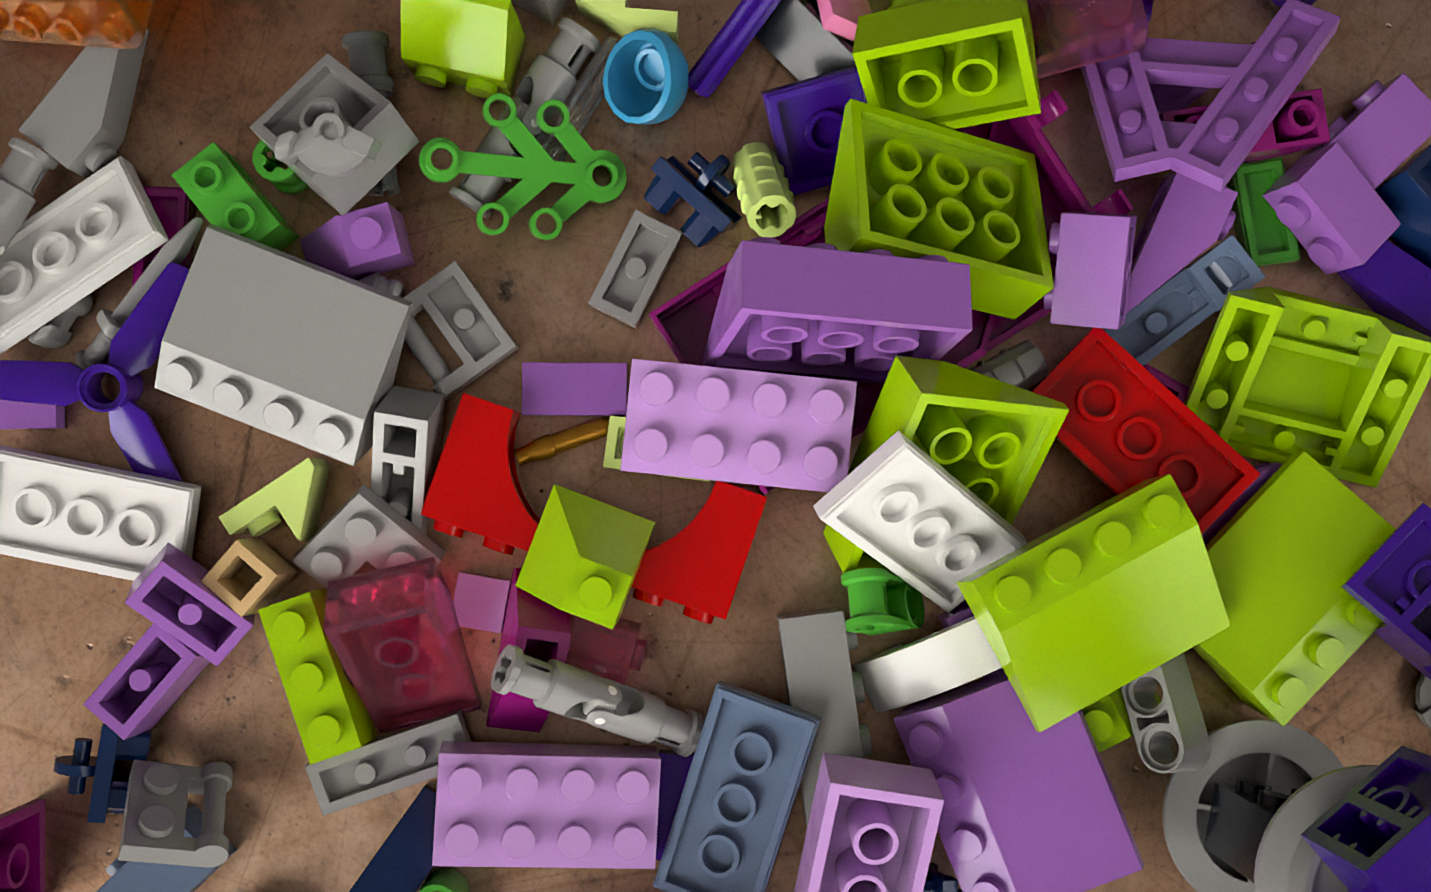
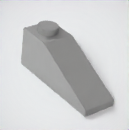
M118 6L18 130L64 167L85 178L90 177L116 159V151L125 140L149 30Z
M393 385L374 411L371 490L426 534L429 517L420 514L439 462L443 438L445 394Z

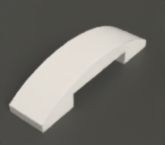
M975 616L905 646H902V643L853 665L855 671L861 672L864 689L876 713L932 697L1002 668Z

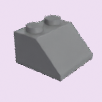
M327 53L249 128L275 153L274 146L279 135L290 130L298 132L313 126V122L321 114L333 113L350 123L354 129L382 142L375 161L369 159L363 167L350 175L331 177L318 174L303 164L300 159L296 163L288 165L315 193L344 216L420 141L388 99Z

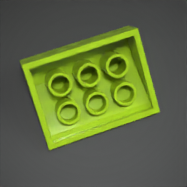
M850 99L844 109L824 225L825 243L836 246L840 251L862 253L872 249H883L892 252L893 256L917 259L926 255H939L947 258L948 262L969 264L972 309L1014 320L1054 288L1035 154L854 99Z
M896 355L848 474L899 430L1012 525L1069 412V408L1065 403L946 361ZM826 524L823 535L843 573L865 568L889 570Z
M1297 449L1205 545L1231 626L1192 648L1245 705L1284 727L1383 623L1382 620L1341 586L1395 531V528L1308 453Z
M1170 474L1147 479L956 582L1037 732L1044 731L1231 626L1199 525Z

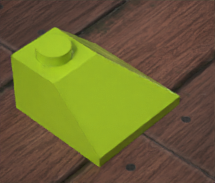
M554 484L515 586L562 611L613 630L621 616L656 522Z

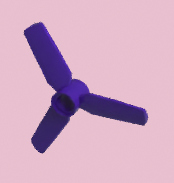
M169 263L112 339L108 363L95 364L83 369L72 362L0 360V400L67 406L81 401L87 408L93 411L108 412L110 432L134 472L183 482L150 414L136 402L140 399L143 392V380L139 373L154 366L159 358L163 336L190 269L178 263ZM107 373L114 375L120 383V393L114 401L108 399L101 388L102 379Z

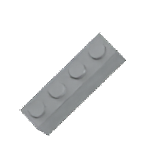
M839 607L777 615L789 706L822 717L800 785L806 828L808 827L823 752L862 759L866 756H872L869 727L867 723L859 724L856 707L858 703H865L862 675L860 671H851L849 656L850 650L858 649L856 633L846 631L845 622L849 618L844 619L843 610Z

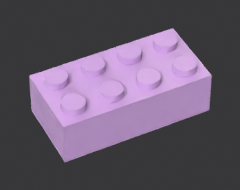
M632 359L620 471L829 492L848 475L857 381Z
M442 741L438 757L432 866L655 869L661 758L654 746Z
M823 752L794 892H923L944 803V798L932 770Z

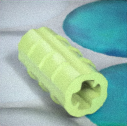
M753 142L744 145L740 151L734 154L731 163L733 182L737 187L738 199L741 200L742 213L746 215L749 227L755 230L759 236L770 238L780 236L788 228L792 227L796 218L793 192L789 191L788 179L784 177V168L779 164L776 153L765 143Z

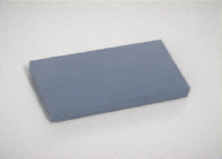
M719 681L716 684L653 887L665 892L767 891L822 717L723 681Z

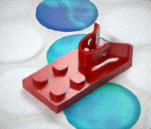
M1092 328L1031 391L1065 403L1069 408V412L1056 439L1116 495L1144 480L1170 474L1196 519L1201 535L1261 475L1102 328Z

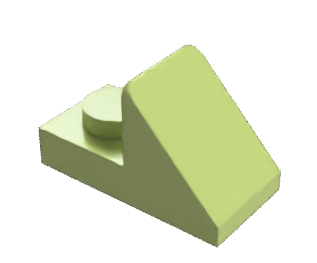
M308 457L218 518L229 535L251 533L253 537H257L281 522L278 516L280 513L299 541L309 540L318 529L330 467L324 459Z

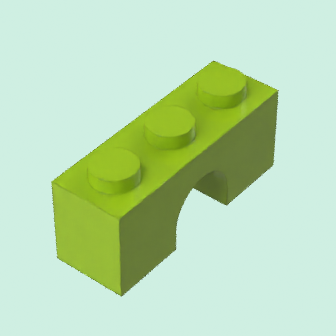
M323 588L310 591L258 609L309 764L311 765L360 748L378 736L362 686L352 687L343 672L338 655V640L345 636L329 590Z

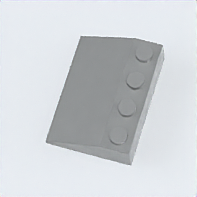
M211 224L206 227L163 336L154 388L354 466L373 447L374 411L393 386L413 303Z

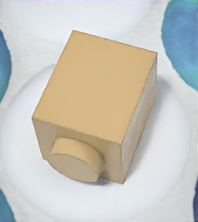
M260 538L238 539L204 576L201 582L238 615L244 617L259 613L258 609L269 606L298 571Z

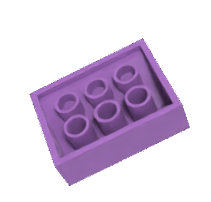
M758 237L749 241L742 240L727 266L705 347L702 366L884 384L896 355L939 360L973 330L970 265L948 262L947 258L939 255H926L916 259L893 256L892 252L883 249H872L859 253L840 251L836 246L827 243H816L802 247L783 245L779 240L770 237Z
M1004 673L958 686L932 697L911 703L894 718L912 766L931 769L944 798L937 830L962 892H1085L1143 869V860L1082 710L1042 732H1037L1008 677Z

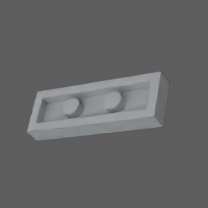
M461 709L374 738L360 748L311 765L308 762L305 768L322 815L325 816L437 777L438 757L442 741L472 742Z

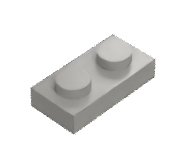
M635 209L588 302L589 305L637 329L683 238V233Z

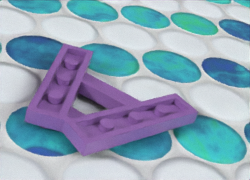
M1286 0L1254 45L1136 37L1123 47L1105 52L1076 50L1114 182L1171 169L1222 192L1334 36L1338 28L1340 16L1298 0ZM1149 83L1218 88L1221 90L1196 124L1160 120Z

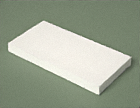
M121 155L26 219L6 252L0 258V354L169 240L133 165Z
M899 430L813 505L819 519L948 613L965 600L956 582L1028 544L1024 536Z
M0 445V554L134 581L168 542L192 559L202 486Z

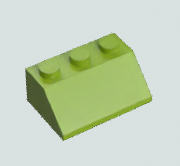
M930 0L858 16L852 54L868 104L950 129L1041 113L1033 30L1027 0Z

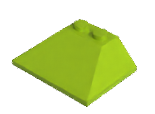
M1267 286L1229 291L1184 404L1241 456L1270 463L1284 464L1297 449L1308 453L1337 479L1377 488L1430 380L1431 337L1369 310Z

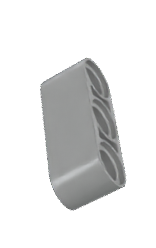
M1183 652L1121 687L1139 755L1143 763L1150 770L1157 773L1197 771L1208 762L1211 753L1210 740ZM1158 683H1160L1163 690V698L1160 704L1155 697V689ZM1173 736L1176 738L1179 746L1177 758L1173 756L1170 748Z

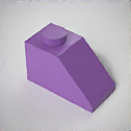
M388 202L348 212L344 216L337 215L300 240L305 261L356 281L376 272L382 274L415 265L403 215Z

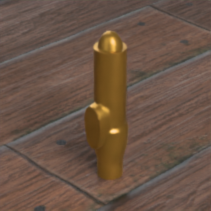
M600 416L551 435L546 434L536 438L529 444L514 450L519 465L556 457L562 452L606 437L609 418H602Z

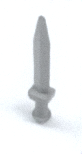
M201 217L193 218L164 244L114 312L101 309L97 315V322L101 331L86 350H79L76 353V365L86 369L95 364H104L109 357L112 339L169 263L181 264L188 255L203 224Z

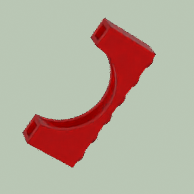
M466 393L462 394L420 514L435 519L433 529L459 538H463L465 530L485 537L482 544L484 547L508 555H513L515 547L529 551L540 518L525 496L517 471L514 450L516 447L517 428L521 417L520 412ZM716 481L703 508L683 530L667 541L645 550L632 584V588H635L632 597L659 607L663 606L665 599L685 606L683 615L708 624L713 623L715 616L726 620L768 497L722 481Z

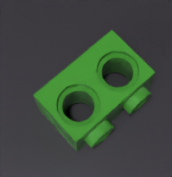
M212 142L171 175L210 224L279 251H283L300 237L238 159L215 142Z

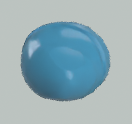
M642 28L626 34L613 47L608 56L603 75L605 98L614 114L625 122L643 125L657 124L675 115L686 100L688 90L689 67L684 53L667 33L656 28Z

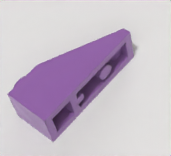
M1172 171L1161 180L1134 240L1126 314L1213 243L1225 238L1236 217V212L1232 211L1231 208L1238 192L1224 187L1222 192H1219L1175 171Z

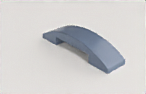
M1232 234L1179 271L1126 314L1125 324L1118 330H1103L1144 366L1214 312L1221 310L1229 291L1250 289L1266 276Z

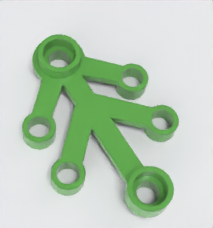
M496 93L487 98L482 108V115L487 124L498 128L522 157L460 151L453 141L446 138H435L428 141L419 154V166L422 173L429 180L437 183L449 182L458 173L522 179L495 203H487L477 211V227L487 235H497L505 231L508 227L509 219L550 183L572 184L573 186L550 208L538 209L530 216L529 229L532 235L540 240L553 239L561 232L562 223L589 200L596 203L614 200L624 190L627 180L626 169L621 159L607 150L593 151L569 122V110L559 100L544 102L536 112V123L543 132L555 135L575 163L554 161L516 116L514 101L502 93ZM500 101L506 104L509 109L508 118L503 121L495 120L489 112L491 103ZM553 107L561 113L562 121L559 126L552 127L546 124L543 118V112L546 108ZM441 149L450 154L452 163L448 169L439 170L433 166L431 155L434 151ZM602 166L608 170L610 180L606 186H599L594 182L592 173L595 167ZM495 209L501 214L502 223L499 228L492 230L484 225L482 216L486 210ZM541 214L550 215L555 222L554 229L549 234L539 232L536 227V220Z

